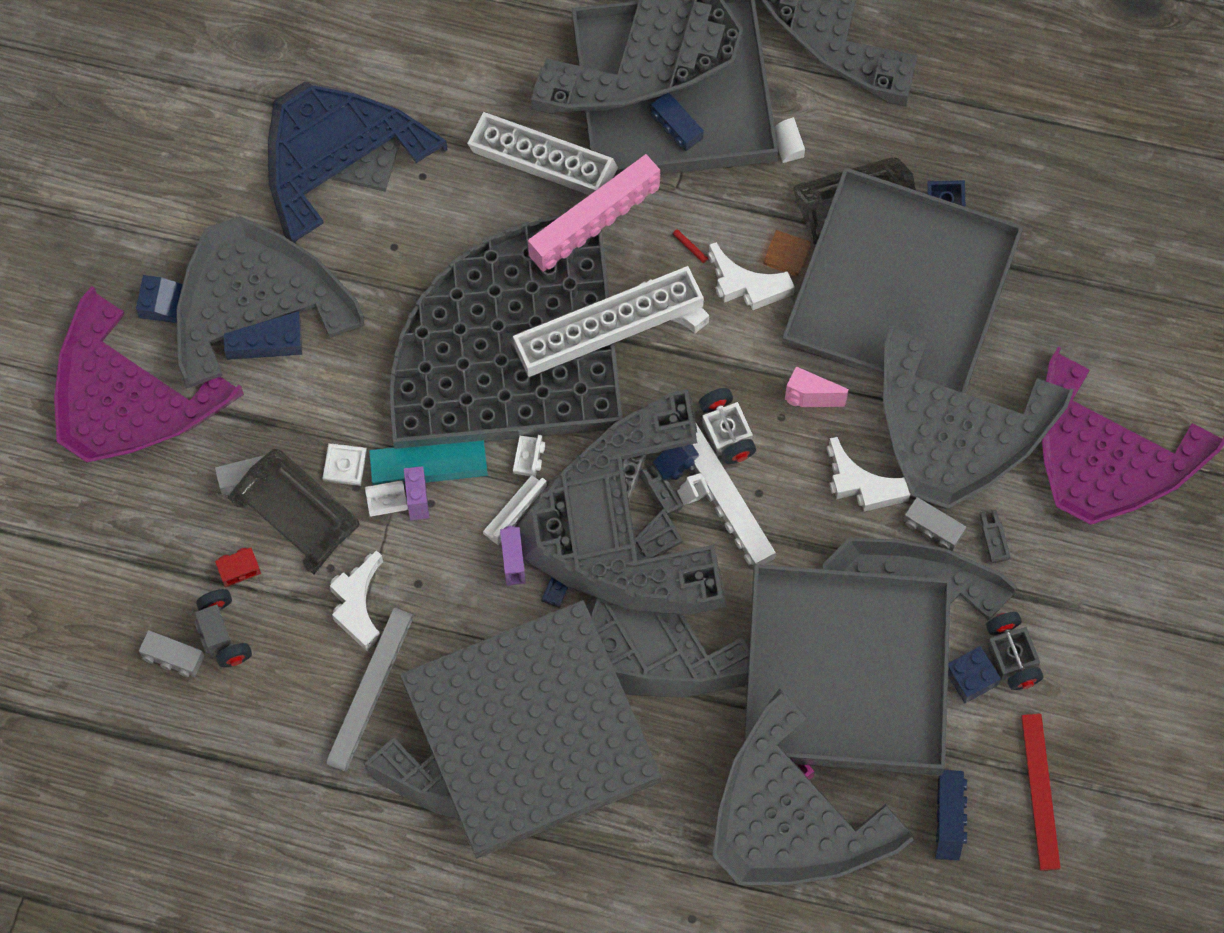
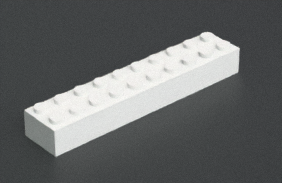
M687 266L514 335L513 344L528 377L702 308L704 298Z

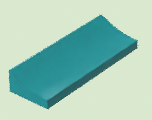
M484 440L398 449L393 447L369 450L373 486L396 481H403L405 485L404 468L422 466L426 483L488 476Z

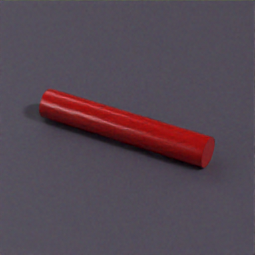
M678 229L673 232L672 235L702 263L708 260V257Z

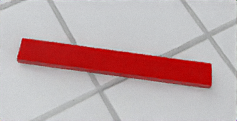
M1042 714L1022 715L1021 721L1040 871L1060 870Z

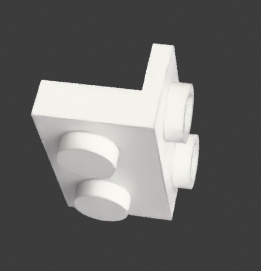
M538 435V438L519 437L513 467L514 474L533 475L536 477V473L541 470L542 460L539 459L540 453H544L545 442H542V435Z
M403 481L365 487L370 517L408 510Z

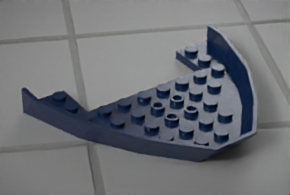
M303 82L274 101L268 136L269 187L284 236L296 244L297 240L324 223L323 219L305 197V194L390 139L396 137L416 163L439 148L446 152L448 150L446 140L395 107L348 90Z

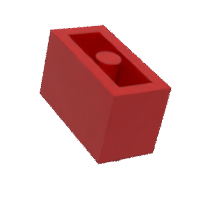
M241 548L237 553L230 556L223 555L215 561L225 588L261 574L252 548Z

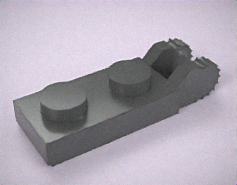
M650 466V472L654 479L651 478L646 469H642L640 471L641 478L646 483L660 509H664L667 515L681 510L683 507L681 501L668 480H664L656 466Z
M996 509L991 510V517L993 519L991 524H988L985 512H980L982 531L991 564L1007 561L1011 558L1002 522L999 520Z

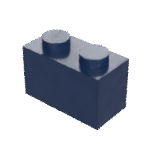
M691 444L664 450L653 463L664 480H677L683 475L685 469L695 464L694 460L700 455Z

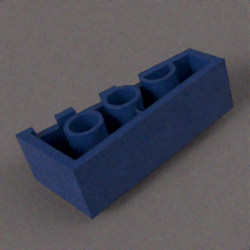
M299 311L224 333V352L227 360L303 355Z
M944 770L942 776H938L937 804L939 806L937 808V822L939 824L937 825L936 833L938 845L935 859L959 861L963 844L967 843V832H964V826H967V814H964V808H967V796H964V791H967V779H964V771Z

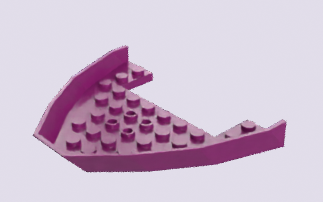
M93 286L80 299L59 353L54 395L57 443L86 463L133 453L197 427L244 395L242 386L238 384L235 387L222 377H218L204 382L192 399L188 400L105 344L103 340L125 314L118 307L98 295Z
M1057 347L1049 361L1046 382L1069 390L1070 388L1074 389L1067 409L1042 439L1044 465L1057 508L1090 525L1135 511L1178 489L1221 451L1224 446V437L1222 439L1192 423L1174 454L1073 401L1090 370L1061 355V348Z

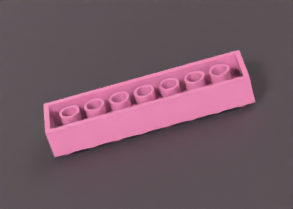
M645 154L528 240L529 257L542 272L553 268L558 260L568 257L573 249L583 246L588 238L598 235L603 227L606 225L610 226L618 216L625 215L633 205L640 204L648 194L655 193L660 186V169Z

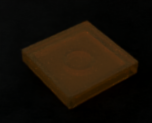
M776 230L763 264L799 276L811 242Z

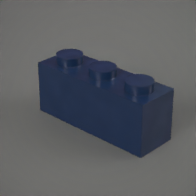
M670 93L664 94L651 104L650 114L652 118L662 124L664 131L674 137V141L679 147H683L687 151L703 139L704 130Z

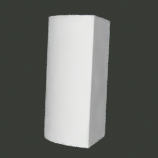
M794 117L778 123L775 126V133L782 162L785 163L804 158L805 148Z

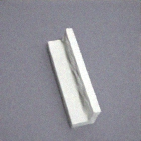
M531 475L486 527L483 534L499 545L501 543L500 529H504L506 526H515L547 486L546 480L543 478L538 480Z

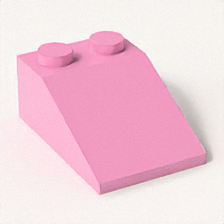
M796 367L787 384L785 400L792 406L845 407L849 389Z

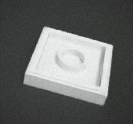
M329 443L323 481L361 486L367 449Z

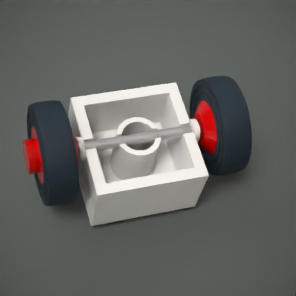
M719 388L707 393L699 400L701 410L704 413H708L702 415V425L716 456L722 455L726 464H735L751 457L756 452V446L752 440L753 434L739 403L736 402L729 405L733 401L730 389Z

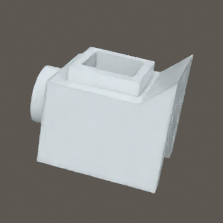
M702 473L687 477L686 482L680 486L677 492L683 504L686 505L700 500L710 493V490Z

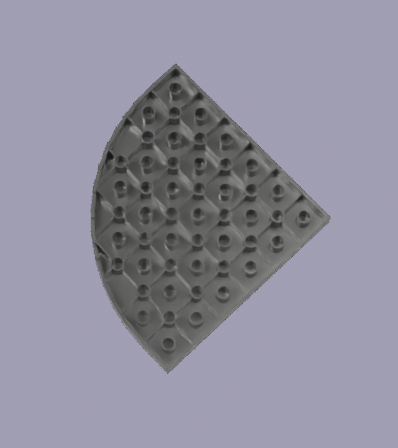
M560 216L541 218L531 223H522L521 226L505 229L502 233L493 234L482 240V243L475 247H470L469 251L461 257L458 256L442 273H439L434 278L429 288L419 297L412 313L409 314L394 354L390 382V411L394 449L482 440L486 442L518 439L520 436L538 437V435L549 436L607 430L615 422L623 419L614 343L528 377L513 344L514 335L609 298L602 229L595 237L591 236L588 238L583 246L573 249L568 257L558 260L553 268L542 272L529 257L528 240Z

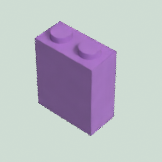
M423 466L404 468L410 520L429 518Z
M506 526L504 529H500L506 586L526 584L520 528Z

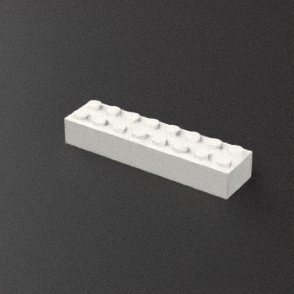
M483 112L467 143L475 154L588 195L610 181L618 169L614 159L485 112Z

